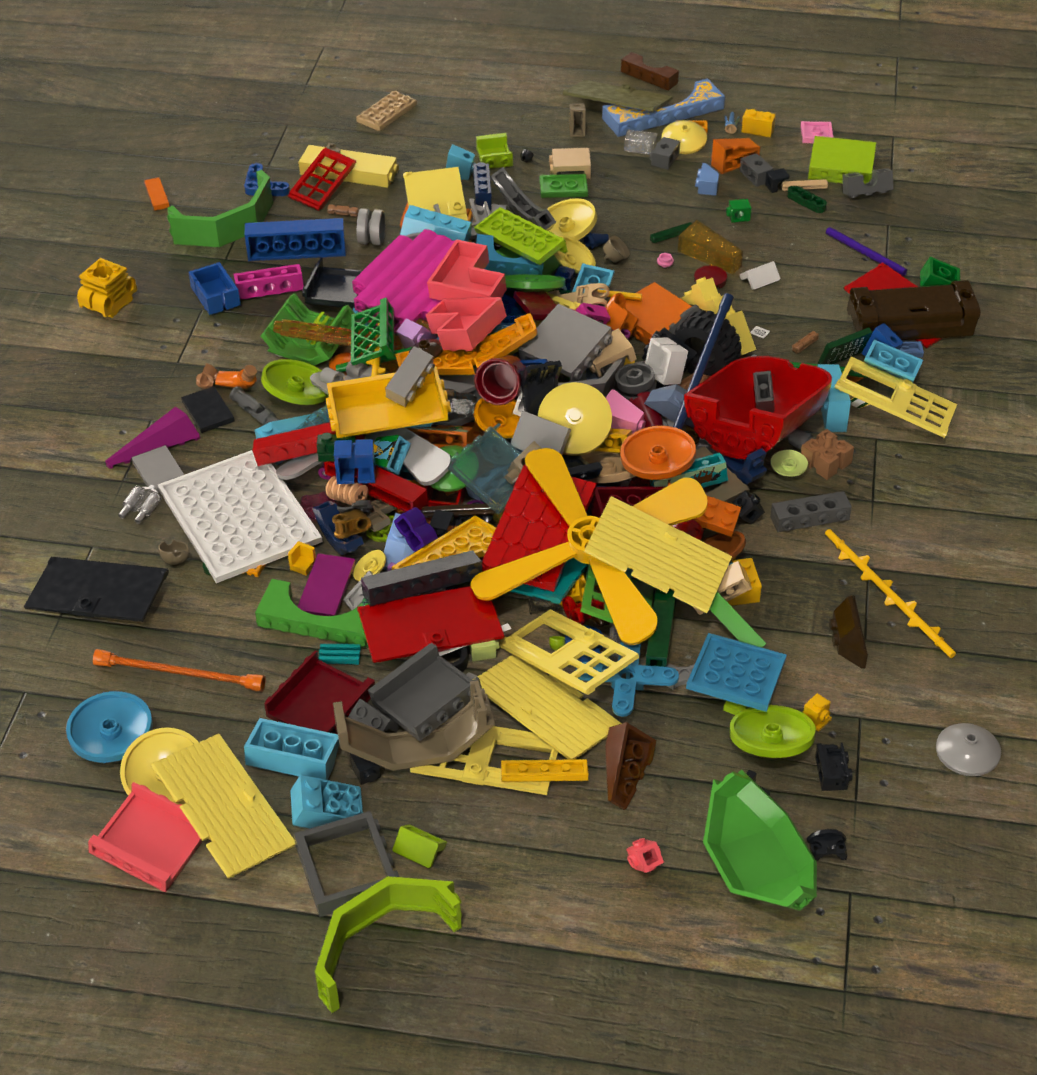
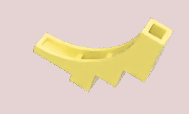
M706 277L696 280L697 284L691 286L692 290L685 292L684 297L680 298L688 304L698 305L700 309L706 310V312L713 311L714 314H717L723 296L718 293L713 278L706 280ZM731 306L725 319L730 321L729 324L734 326L736 334H739V342H741L742 347L741 355L756 350L743 311L735 312Z

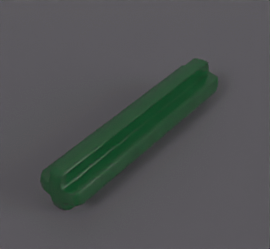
M688 222L650 235V241L657 243L692 232L694 225Z

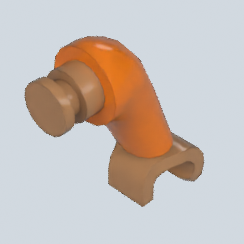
M206 363L202 373L196 377V384L203 389L212 387L214 382L215 385L248 389L256 383L257 369L252 365H247L241 371L218 372L215 367Z

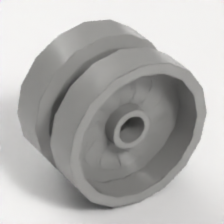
M361 208L359 210L356 233L358 244L367 245L371 240L373 245L382 246L386 223L384 210L375 209L373 213H371L370 209Z

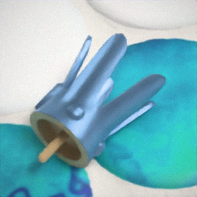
M731 112L729 122L727 116H724L725 131L729 134H734L737 131L740 116L734 122V112Z

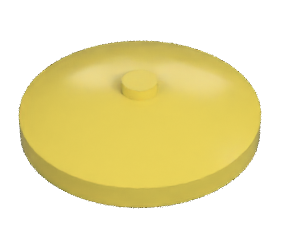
M567 199L547 208L556 221V224L549 232L557 236L565 235L580 240L593 229L597 221V213L593 204L584 199Z
M572 382L554 388L545 396L538 411L539 417L571 429L563 451L565 455L580 456L593 452L604 443L611 430L612 412L607 399L596 388L584 383Z
M158 728L139 736L128 747L121 762L120 777L127 795L129 796L132 792V783L135 782L139 785H145L150 791L158 795L166 796L176 804H185L184 800L180 802L174 800L151 766V763L199 742L189 733L175 728Z

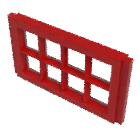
M325 147L291 189L288 198L315 210H322L357 163L356 160ZM325 157L334 160L330 167L320 164ZM337 162L346 165L342 172L332 169ZM318 166L327 170L322 177L313 173ZM330 171L339 175L335 182L325 179ZM310 176L319 179L315 186L305 183ZM322 181L332 185L327 192L318 188ZM303 185L312 189L307 196L298 193ZM315 191L324 194L320 201L310 198Z

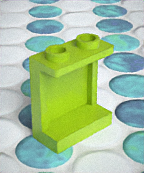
M506 133L476 136V150L480 162L489 164V169L513 166V153L509 151Z

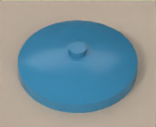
M120 691L104 692L86 699L73 710L67 721L66 734L71 748L77 755L92 762L109 763L122 760L132 742L153 729V721L149 707L139 697Z

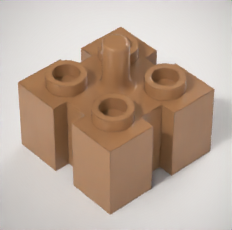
M825 429L817 435L816 439H810L801 447V454L806 457L808 467L810 469L815 467L816 473L826 480L837 474L838 468L842 470L850 465L854 452V446L845 440H837L838 436L828 429Z

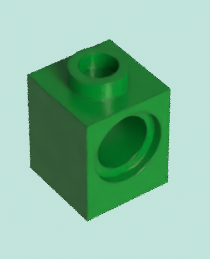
M748 199L729 200V207H726V215L730 218L731 223L750 221L751 206Z

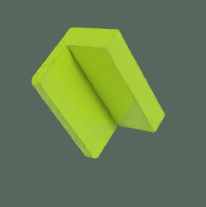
M409 824L400 826L392 851L427 868H431L437 852L445 850L447 841Z

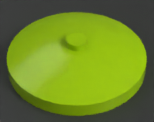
M281 359L272 361L263 368L261 382L264 388L281 400L299 405H314L324 402L329 397L311 383L310 376L322 370L309 363Z
M769 705L767 712L750 707L737 713L730 722V738L732 742L743 751L756 756L767 758L795 756L808 750L815 741L816 728L814 722L806 714L785 706Z

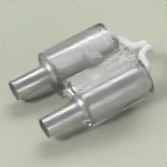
M134 486L122 503L124 508L119 513V517L124 519L129 511L135 513L139 511L134 520L137 524H140L145 516L149 517L162 499L161 495L154 489L155 486Z

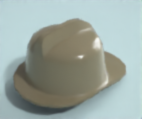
M617 236L610 237L603 246V251L606 254L604 259L609 258L614 263L626 259L630 255L626 244Z

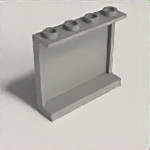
M557 304L537 327L538 334L535 338L518 348L519 359H547L553 362L560 360L562 364L560 373L569 376L570 382H575L582 377L587 368L591 367L593 361L601 355L603 349L612 342L611 327L561 304Z

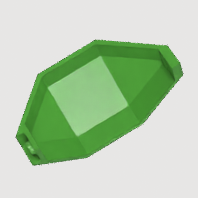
M742 769L738 773L732 772L726 775L722 782L713 779L703 844L730 892L802 910L817 897V862L788 813Z

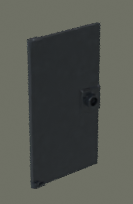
M51 556L24 608L68 613L76 616H95L143 622L164 580H166L169 574V569Z

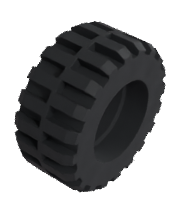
M706 310L693 312L673 333L697 352V355L687 368L691 374L695 372L704 349V344L700 339L705 342L707 341L717 314H714L713 311L706 312ZM727 319L724 320L704 371L705 375L712 376L731 362L737 360L741 355L740 336L736 334L735 327L729 324L730 321Z

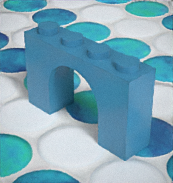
M477 234L476 243L486 245L488 248L489 263L485 270L504 273L505 275H542L544 263L538 265L523 256L519 258L504 257L495 251L494 237L492 235Z

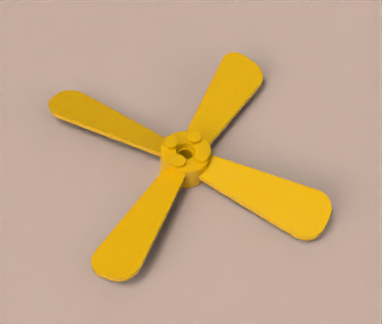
M550 448L530 451L525 457L526 467L569 525L568 542L480 572L471 581L473 593L480 600H493L574 557L581 563L590 564L620 640L626 645L640 644L651 637L656 631L658 625L656 613L625 572L584 552L600 518L587 516L562 455ZM681 478L632 507L672 526L702 516L708 504L707 496L698 481L692 478Z

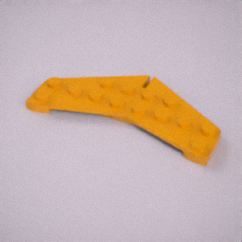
M531 313L514 319V324L486 336L471 351L443 350L438 357L433 359L438 375H475L474 365L478 369L483 362L491 358L506 356L527 341L534 339L538 332ZM409 351L395 354L399 367L408 356Z

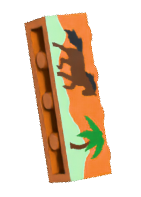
M431 425L430 427L407 428L438 448L449 445L465 447L473 442V427Z

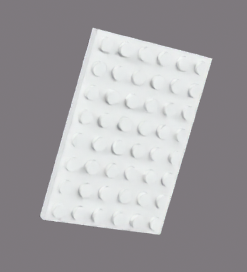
M252 450L158 484L161 495L216 583L247 572L249 569H255L257 566L265 565L288 556L289 551L298 541L310 546L323 542L322 536L283 479L277 477L276 469L272 463L258 466Z

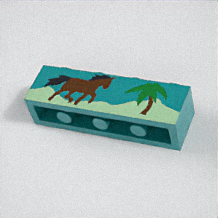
M721 453L695 459L692 466L682 474L668 479L650 480V486L667 487L668 483L672 484L681 478L695 479L702 488L720 484L721 482L728 481L726 461Z

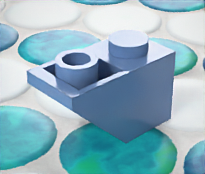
M702 163V168L698 169L695 187H698V194L716 196L719 173L706 163Z

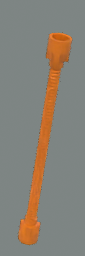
M96 649L93 654V664L97 666L111 667L118 664L235 684L240 683L241 686H245L247 689L263 692L266 682L265 676L257 674L235 676L200 669L118 657L114 653Z

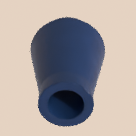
M588 233L584 236V244L590 249L605 244L609 240V236L606 233Z

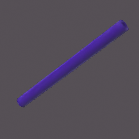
M831 227L827 228L826 234L880 264L882 262L902 276L907 274L908 270L839 231Z

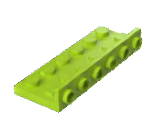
M501 207L474 227L475 232L482 235H492L494 242L538 265L544 263L557 251L565 254L568 252L567 243L564 238Z

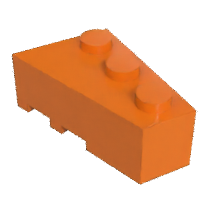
M750 138L713 139L711 166L721 174L740 168L741 158L755 153L760 156V146Z

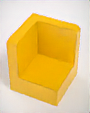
M298 541L288 553L290 570L307 576L316 560L315 548Z

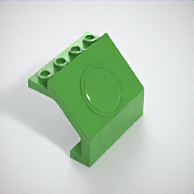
M294 293L290 295L262 333L261 338L269 346L268 352L315 366L331 358L351 329V315L355 313L349 305L344 306L336 318L330 317L325 323L326 327L334 319L324 335L319 337L315 345H311L310 343L313 339L311 338L307 342L306 337L312 331L311 325L320 313L309 310ZM323 315L319 321L322 322L326 315Z

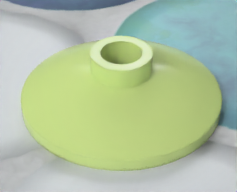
M782 450L772 456L771 467L780 475L793 477L801 475L807 470L808 461L800 452Z

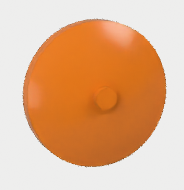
M651 426L632 433L624 440L620 449L621 462L628 472L637 477L650 480L668 479L682 474L692 466L696 458V445L693 438L681 429L670 426Z

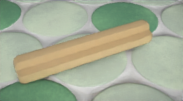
M826 179L782 182V190L788 191L790 186H799L805 190L827 189L828 181Z

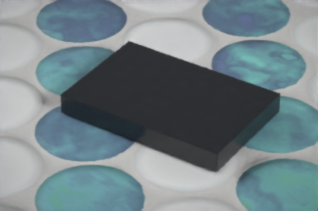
M214 386L181 397L183 405L201 433L235 422L234 416Z

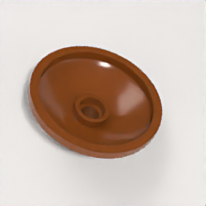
M733 531L732 537L718 533L702 541L732 556L730 562L740 555L746 545L745 536L739 531Z

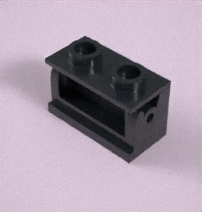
M817 743L815 760L821 791L847 790L849 781H852V769L848 768L849 755L848 751H844L843 743H840V749L835 744L822 745Z

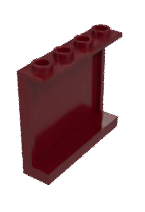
M315 650L310 656L305 658L304 662L298 669L292 672L285 682L280 684L278 690L266 699L264 703L266 717L281 723L338 734L333 703L342 701L344 715L348 717L359 699L366 702L371 700L368 690L375 685V680L367 677L364 682H361L318 659V651Z

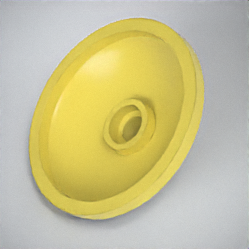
M688 120L675 121L667 125L662 132V138L667 137L680 141V154L698 152L707 142L705 129L699 124Z
M559 236L565 239L568 252L565 254L557 251L554 256L564 268L579 274L582 263L595 266L593 254L583 243L570 236Z

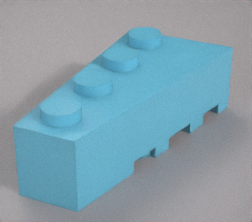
M818 364V367L828 371L832 376L829 395L821 407L824 429H828L831 432H847L851 400L849 394L834 388L842 375L840 366Z

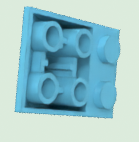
M300 775L290 790L293 826L311 829L363 813L360 786Z

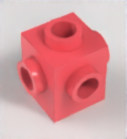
M641 838L632 843L633 846L626 849L629 855L627 856L628 862L635 870L647 873L664 863L661 850L655 841Z

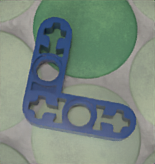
M254 163L249 166L244 184L247 195L254 196L258 189L256 172L263 170L262 164ZM270 181L272 196H286L289 194L290 189L287 182Z

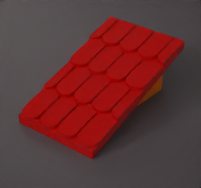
M526 465L523 466L503 515L483 557L482 572L568 542L569 525ZM571 477L587 512L596 490V483ZM566 562L524 584L554 592Z

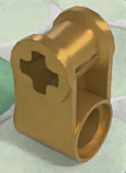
M360 509L337 514L332 517V522L335 524L336 529L334 535L339 539L365 532L371 526V520Z

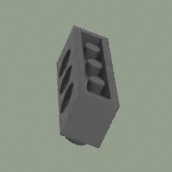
M841 491L772 503L770 517L777 532L850 520L852 506L845 492Z

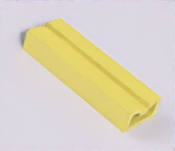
M308 145L299 160L300 175L305 173L325 147ZM340 149L342 155L352 158L357 162L344 181L386 188L394 181V176L399 170L396 157ZM325 157L320 164L330 167L334 160ZM337 162L332 169L342 172L346 165ZM318 166L313 173L322 177L327 170ZM330 171L325 179L336 180L339 175Z

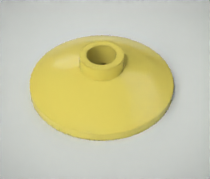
M374 550L364 555L354 568L353 577L359 582L368 571H371L373 575L380 573L386 563L384 552Z

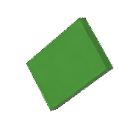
M586 174L540 175L541 198L588 197Z

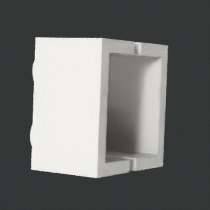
M668 337L651 338L645 364L652 367L655 379L663 385L680 384L688 350L677 345Z

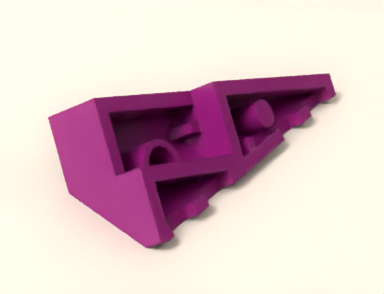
M175 406L105 460V463L109 469H112L115 464L122 462L125 464L130 463L131 457L165 445L168 448L176 444L180 446L185 445V441L191 439L197 441L200 439V435L188 415Z

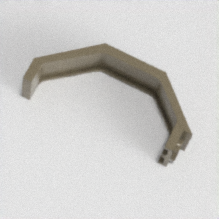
M478 680L470 681V702L421 741H418L407 731L385 733L350 719L344 715L342 701L333 703L340 749L392 771L453 761L495 725L488 695L485 694L484 688L480 689Z

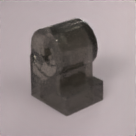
M529 596L528 606L530 615L538 614V611L547 612L550 609L557 612L560 608L559 604L551 603V601L535 596Z

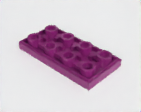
M318 553L297 607L313 615H337L356 564L355 559Z

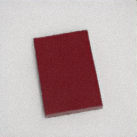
M514 292L513 298L527 314L531 313L533 320H544L557 306L546 292Z

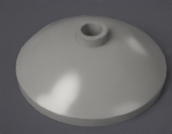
M969 723L954 724L945 728L937 738L936 752L940 761L947 768L958 774L966 776L984 775L995 769L1000 761L1001 747L993 734L980 726Z

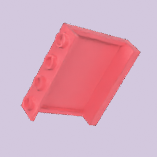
M133 782L132 792L98 836L92 835L88 841L90 854L166 893L199 847L202 839L181 810V804H176L166 796L150 791L145 785Z

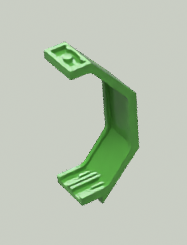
M263 170L257 171L258 189L251 201L215 217L185 216L174 206L168 207L167 219L170 223L169 231L173 237L174 244L221 247L245 237V223L263 222L273 204L270 177Z

